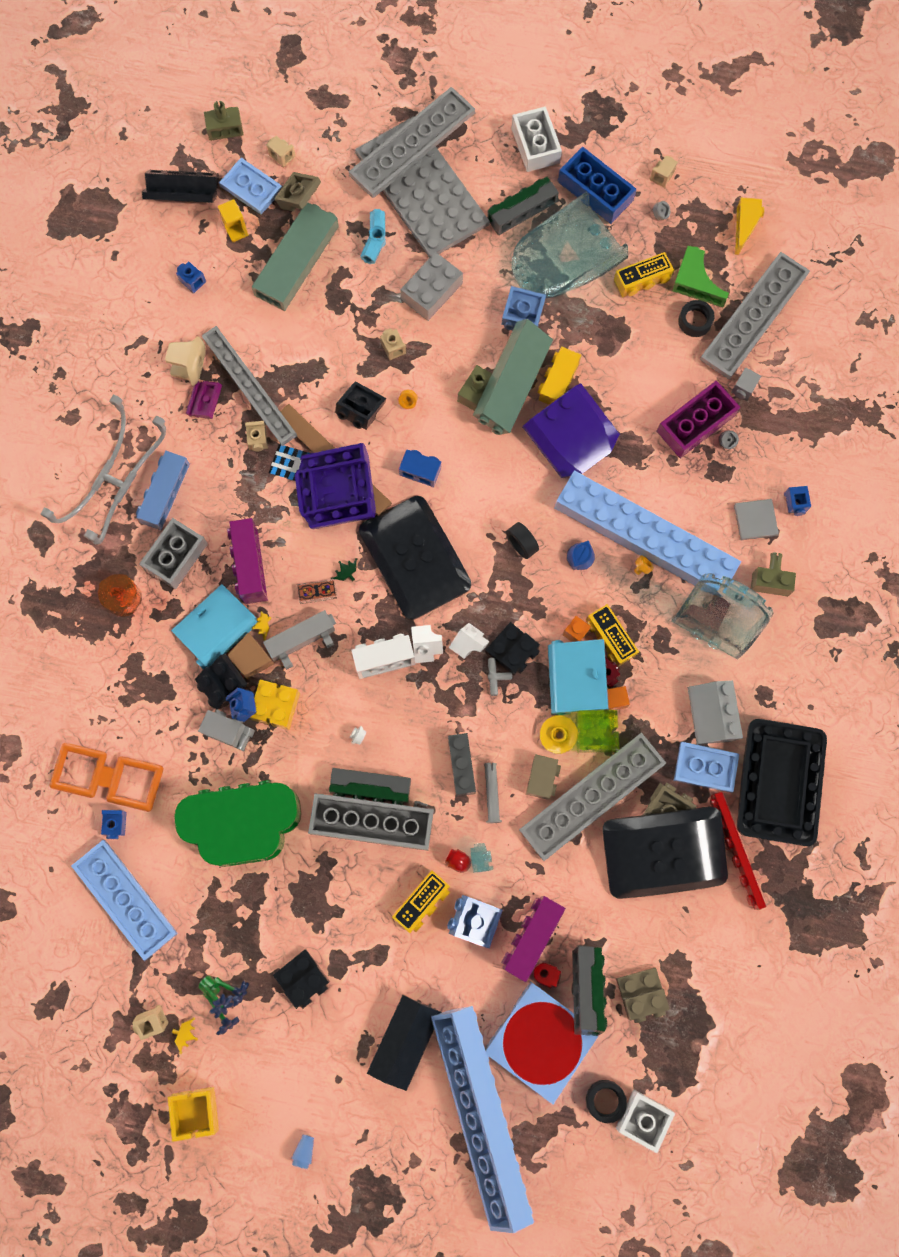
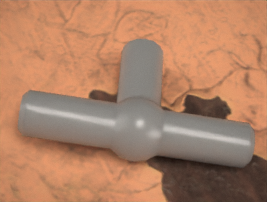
M489 658L488 680L490 682V695L497 696V680H512V673H496L495 658Z

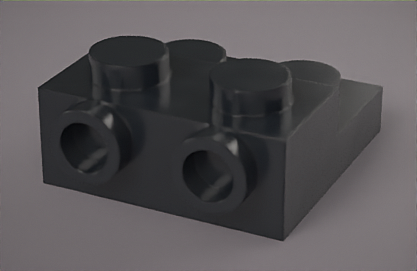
M355 381L336 403L335 413L339 419L351 421L357 429L363 428L367 430L376 419V414L384 406L387 398Z
M510 622L485 651L515 676L517 672L521 674L528 666L526 662L530 658L533 660L539 654L540 650L538 648L540 644Z
M226 653L220 655L210 667L205 668L195 678L197 689L205 693L208 698V704L217 710L229 704V701H226V697L236 688L244 689L248 685Z
M307 949L303 950L273 974L285 991V995L296 1009L298 1007L304 1009L312 1002L310 998L317 993L320 996L328 989L327 984L330 982Z

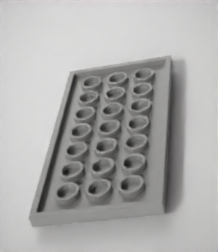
M414 116L356 148L355 153L362 161L413 119ZM436 146L382 191L429 258L435 252L440 254L490 225L489 219Z

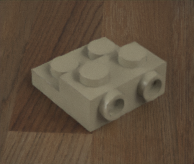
M293 172L274 199L281 209L294 211L296 208L303 209L321 184V180L316 176Z
M666 782L665 786L661 783L658 785L643 815L694 809L697 806L692 803L693 798L685 793L682 795L675 792L677 788Z
M656 968L616 978L628 1020L640 1023L646 1021V1016L653 1014L654 1018L666 1015V1010H670Z

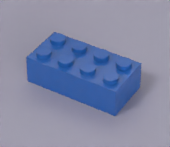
M583 146L559 170L558 183L610 224L634 201L637 188Z

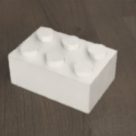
M546 106L512 115L511 129L526 172L560 164L562 150Z
M398 634L393 636V639L387 641L379 639L371 645L359 644L355 646V649L351 650L359 679L415 665V657L409 635Z

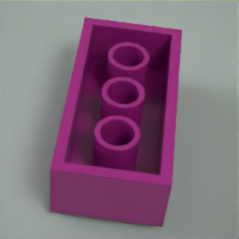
M716 380L663 420L656 432L681 459L734 418L741 407Z
M253 518L229 521L230 528H227V534L233 545L230 546V554L235 562L232 565L233 574L238 583H235L236 594L239 595V599H242L245 604L268 601L259 534Z
M541 896L534 900L531 909H533L531 916H526L521 924V927L524 929L520 935H515L511 943L514 946L511 953L506 952L501 961L504 964L502 968L524 982H527L566 909L546 896Z

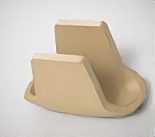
M199 336L193 341L169 343L165 357L166 363L172 364L171 376L189 380L192 387L199 381L206 352L205 344Z

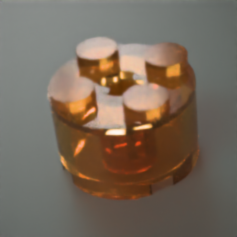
M114 574L100 582L98 598L103 607L110 613L125 617L137 610L142 601V593L130 577L123 574Z

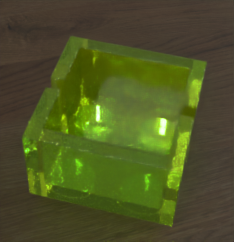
M617 710L577 711L575 714L576 727L579 732L577 753L617 752L619 750V731H615L618 728Z

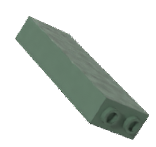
M307 202L252 285L254 296L286 311L339 228L338 217L332 212L322 210L316 204L312 205Z
M529 319L516 322L473 413V416L478 419L479 423L487 425L497 435L511 432L553 342L550 336Z

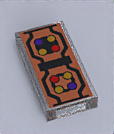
M335 579L297 584L300 604L337 599Z

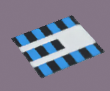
M279 444L269 473L295 481L296 470H299L301 456L311 453Z

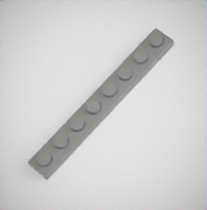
M215 326L203 334L202 338L281 446L297 437L296 432L219 328Z

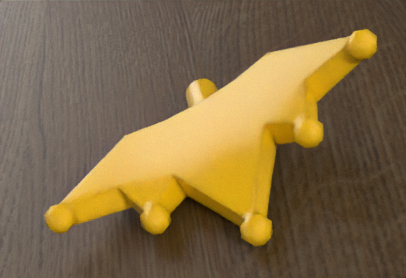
M260 612L261 615L257 618L258 622L252 629H260L258 634H262L263 641H266L269 631L268 622L271 620V617Z
M195 1017L182 1023L179 1031L172 1030V1033L177 1035L175 1043L180 1051L179 1054H182V1047L189 1046L186 1041L198 1040L190 1032L192 1029L195 1030V1027L191 1026Z

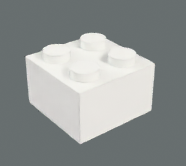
M633 1089L627 1102L625 1113L619 1119L616 1129L624 1136L658 1153L675 1113Z

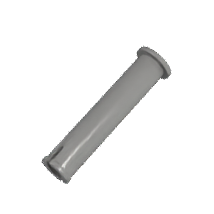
M497 763L484 764L488 821L486 823L488 824L502 823L499 813Z

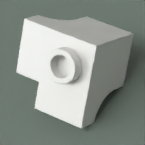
M468 623L460 629L449 648L465 659L472 651L481 652L486 648L489 641L483 637L484 633Z
M431 625L411 627L415 663L433 662L434 655L443 654L442 635L434 634L431 631Z

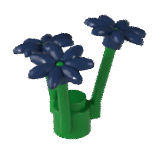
M207 976L199 983L198 988L204 993L203 996L213 1007L209 1013H215L214 1018L219 1017L223 1025L219 1028L216 1035L225 1034L228 1029H232L239 1022L238 1016L231 1021L228 1017L225 1018L224 1015L228 1013L227 1008L235 1007L238 1003H242L243 996L247 994L248 982L243 981L240 988H234L221 981L218 977L213 979L211 976ZM219 986H222L231 991L235 996L230 995L226 998L222 994L218 998L216 995L220 991Z

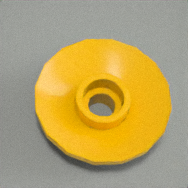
M555 715L548 718L540 729L542 745L546 750L554 754H563L570 751L578 740L576 724L570 718L563 715ZM559 732L563 733V737L561 739L557 738V734Z

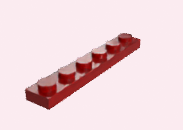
M722 792L711 795L710 804L711 807L717 808L721 813L722 826L726 835L724 840L727 848L731 849L733 853L732 862L741 874L739 876L743 888L746 887L748 892L747 901L754 910L766 908L767 906Z

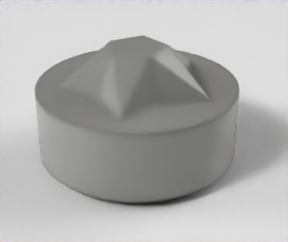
M661 201L654 205L653 214L657 220L661 221L670 216V206L667 202Z
M727 430L719 436V444L725 449H733L739 442V437L734 431Z

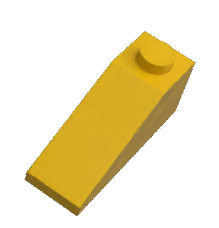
M741 197L738 203L735 255H739L760 218L764 216L765 207H762V199Z

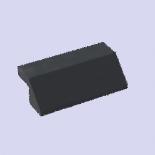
M149 169L145 172L146 188L142 191V199L213 203L217 199L219 173Z
M402 995L366 1074L385 1084L407 1091L434 1032L431 1016L442 1012L406 995Z

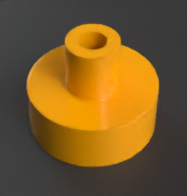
M406 389L400 393L398 402L401 407L412 409L416 406L418 397L414 391Z
M640 555L635 560L637 567L634 569V572L637 575H640L642 572L649 574L654 569L653 564L643 555Z

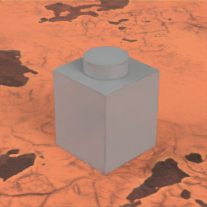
M745 367L731 393L735 394L737 398L747 401L762 376Z

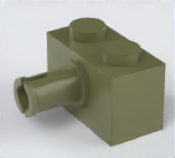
M216 101L213 105L215 110L204 112L206 130L210 141L244 135L239 107L225 108L223 101H219L220 106L218 101Z
M476 365L459 391L457 401L475 411L492 373Z
M777 552L770 553L769 568L758 567L752 573L751 591L787 597L794 592L796 573L781 570L783 554L778 553L777 556Z

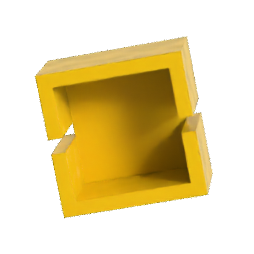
M260 679L254 697L256 713L250 719L267 725L270 723L272 726L289 730L300 692L298 689L283 685L279 687L276 683Z
M214 1087L197 1089L193 1092L191 1090L173 1093L168 1097L172 1142L192 1139L194 1136L195 1138L211 1136L219 1131Z

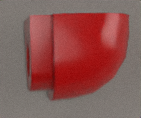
M451 849L445 863L456 872L464 873L469 870L471 859L463 851Z
M541 963L534 969V977L544 987L549 989L552 987L557 988L561 971L557 970L555 966Z

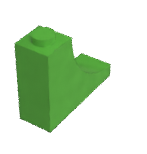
M688 246L672 291L723 308L729 293L718 288L709 279L704 268L705 251L698 247Z

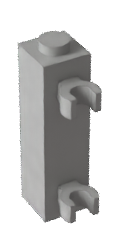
M324 610L269 638L263 643L273 662L281 659L287 670L293 667L288 655L322 638L327 648L332 647L334 642L329 634L335 631L333 625L336 622L332 614L328 615Z

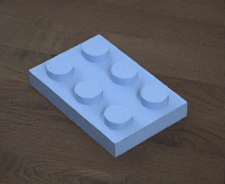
M240 158L219 182L220 187L261 215L275 200L274 198L283 187L243 158Z
M680 742L674 781L733 793L739 753Z

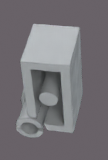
M216 709L215 712L207 710L198 732L244 752L255 730L243 725V721L227 718V714Z

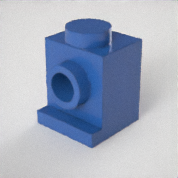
M189 261L178 266L176 272L178 280L193 294L206 283L203 272L199 271Z
M808 485L789 487L784 493L789 513H794L795 516H802L811 508Z
M236 688L226 697V701L230 703L231 718L245 722L256 713L254 692Z
M102 810L101 835H106V839H119V836H125L127 812L122 810ZM111 821H114L115 826L113 828H110Z

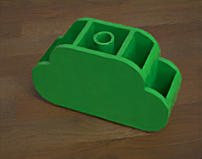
M270 780L259 781L258 785L255 786L250 785V783L239 784L238 788L235 789L230 788V786L219 787L218 791L215 792L210 791V789L199 790L198 794L185 797L177 805L174 814L175 828L182 840L198 845L201 857L209 864L229 867L268 861L281 853L285 843L284 834L291 832L298 826L301 820V804L298 795L291 788L282 783L270 782Z

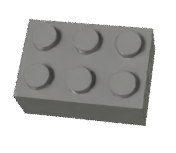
M435 252L400 289L401 300L429 321L463 284V272Z
M172 518L139 565L146 572L176 590L208 543L203 536Z

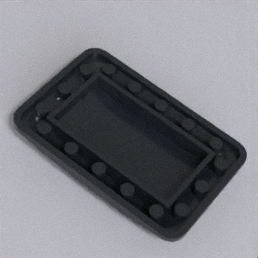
M414 496L382 512L379 516L376 515L375 518L364 521L359 526V533L407 619H417L470 590L471 580L423 497Z
M755 719L749 723L737 817V829L741 835L799 846H812L816 843L827 747V735L823 730L765 719Z
M709 806L607 820L603 825L602 832L609 890L612 896L617 899L716 887L723 885L728 879L722 817L720 811L715 807Z

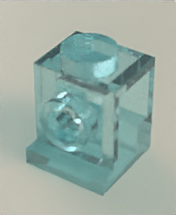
M473 844L474 848H470L473 873L493 871V866H489V863L492 862L491 851H487L486 844Z

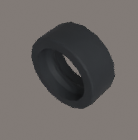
M701 300L687 302L683 306L678 318L681 331L691 337L705 335L710 330L715 319L714 311L707 302ZM690 311H699L705 315L707 322L701 327L693 326L687 321L686 314Z
M517 522L506 530L509 542L523 558L528 559L539 551V545L535 537L522 523Z
M599 1080L588 1089L586 1106L590 1114L597 1121L605 1124L614 1123L624 1115L627 1100L623 1090L615 1082ZM601 1089H611L618 1097V1106L611 1114L600 1113L594 1105L595 1095Z

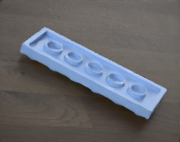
M102 840L71 865L144 961L178 934L106 840Z

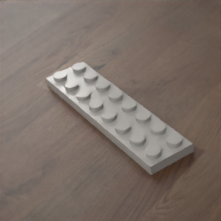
M450 87L348 171L349 176L372 198L376 197L473 116L475 108L453 87Z
M780 252L699 360L730 380L808 276L810 270L783 252Z
M641 732L520 828L519 831L544 862L663 767L666 762Z

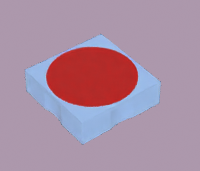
M530 981L515 1003L507 1020L500 1025L485 1047V1051L490 1058L551 1104H554L598 1036L574 1034V1013Z

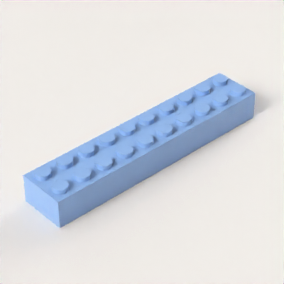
M575 470L555 503L554 509L634 553L645 556L654 564L711 595L721 597L725 593L742 562Z
M473 1006L451 1009L431 1016L488 1225L490 1231L516 1233L533 1224L534 1220L532 1209L526 1196V1187L520 1175V1166L513 1150V1142L507 1129V1121L501 1108V1099L495 1087V1078L490 1069L489 1057L484 1048L483 1036L478 1027L477 1015Z

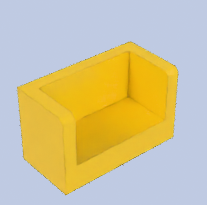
M232 199L219 205V213L231 241L236 242L249 236L243 215L235 200Z

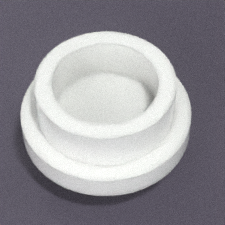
M362 726L359 728L355 727L350 735L352 744L360 745L367 731L363 730Z

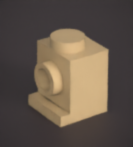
M277 135L272 137L266 144L269 155L283 168L296 157L294 146L292 144L289 145L284 139L281 140Z
M666 155L652 169L650 180L665 188L675 173L678 161Z
M385 330L380 339L389 360L406 354V345L403 343L398 330Z
M264 421L246 422L249 450L258 452L267 449V430Z
M157 1005L155 1008L137 1015L132 1022L133 1030L141 1041L164 1032L168 1020L161 1006Z

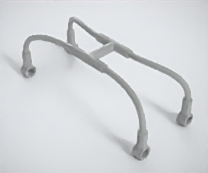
M114 394L109 402L120 411V434L111 458L105 463L93 483L91 491L80 505L63 518L57 519L54 512L45 507L40 513L51 523H63L75 516L89 502L94 493L99 490L104 480L119 487L120 489L114 497V502L108 512L100 537L98 538V534L89 529L84 534V537L95 545L103 542L116 506L123 499L139 468L165 438L167 429L165 426L166 421L156 415L152 423L161 432L158 440L144 454L133 470L129 472L124 482L109 475L108 473L114 465V460L120 450L126 427L123 400Z

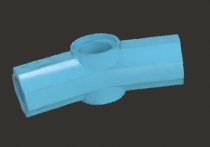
M374 209L370 212L369 238L360 255V258L370 265L375 264L381 249L386 244L385 211L381 209Z

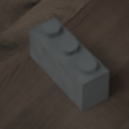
M468 733L449 735L448 743L456 797L476 794Z

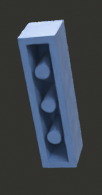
M165 451L164 455L159 458L158 469L152 474L151 485L149 489L145 490L144 501L136 511V518L141 524L162 530L190 466L186 457Z

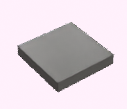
M772 499L734 504L740 541L779 535Z

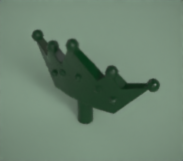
M355 558L354 563L348 561L349 566L338 561L341 572L336 570L337 576L330 579L344 581L349 577L353 582L355 578L352 574L356 572V561L358 559Z

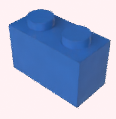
M406 449L399 467V476L434 488L442 468V461H439L434 456L427 457L422 455L417 450L410 451Z

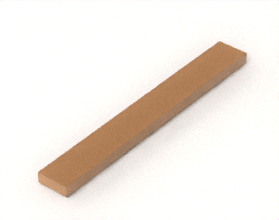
M290 404L280 411L296 432V438L312 453L335 449ZM373 485L375 514L379 516L392 505V502Z

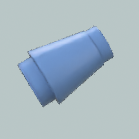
M302 1134V1138L291 1158L293 1159L292 1165L308 1169L309 1164H312L314 1137Z

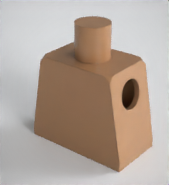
M247 633L228 654V657L232 660L239 673L241 672L246 679L274 664L250 633Z

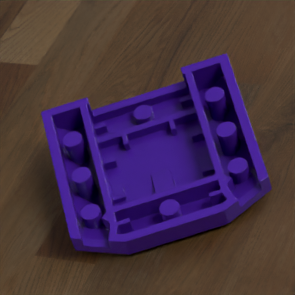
M581 383L574 386L522 426L561 478L571 476L574 470L580 474L585 473L612 452L620 435Z
M364 443L301 456L299 470H296L295 473L300 514L306 519L311 529L375 518L376 507L369 455Z

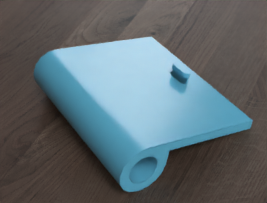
M221 584L171 631L198 658L196 663L204 670L206 667H210L220 655L227 654L252 630V627L258 621Z
M604 639L563 643L561 640L551 641V644L548 645L551 714L567 715L571 714V712L609 709Z

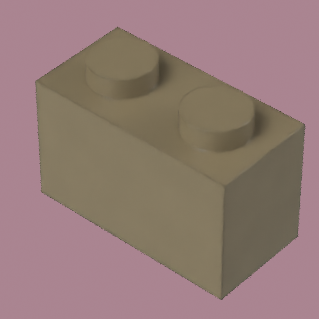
M535 754L526 795L549 800L551 796H555L557 785L554 784L555 776L559 777L561 765H558V759Z

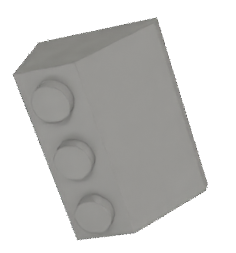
M733 680L715 681L687 687L697 745L732 742L743 738Z

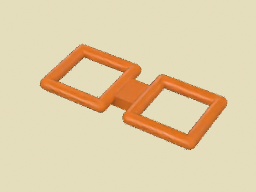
M69 743L61 745L49 784L50 788L93 798L96 795L98 786L109 788L106 797L109 803L147 812L152 810L164 770L161 765L121 756L118 758L114 769L104 766L107 758L105 752ZM68 752L98 759L89 789L59 782ZM124 765L154 772L146 803L116 796Z

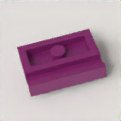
M198 381L193 388L186 414L189 417L195 416L197 418L212 419L222 385L219 382Z

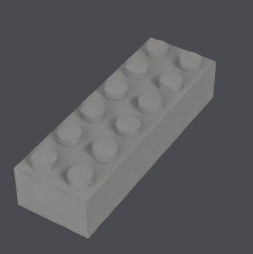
M314 793L308 834L428 851L434 810Z

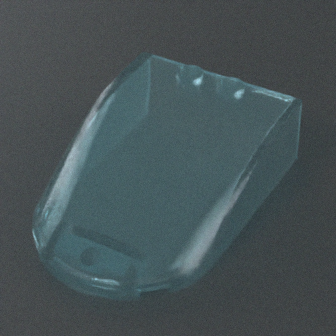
M586 191L520 239L514 249L511 261L512 271L516 282L522 289L545 294L546 298L557 297L594 281L628 258V245L626 243L622 246L618 244L590 207L589 194Z
M712 573L703 574L685 596L671 621L691 632L694 638L698 640L703 639L708 642L711 648L720 649L738 660L748 651L768 625L774 614L773 609L764 604L766 600L744 584L725 576L719 579L714 578L715 575Z

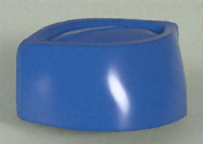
M589 540L574 544L567 552V561L573 570H585L594 563L595 554Z

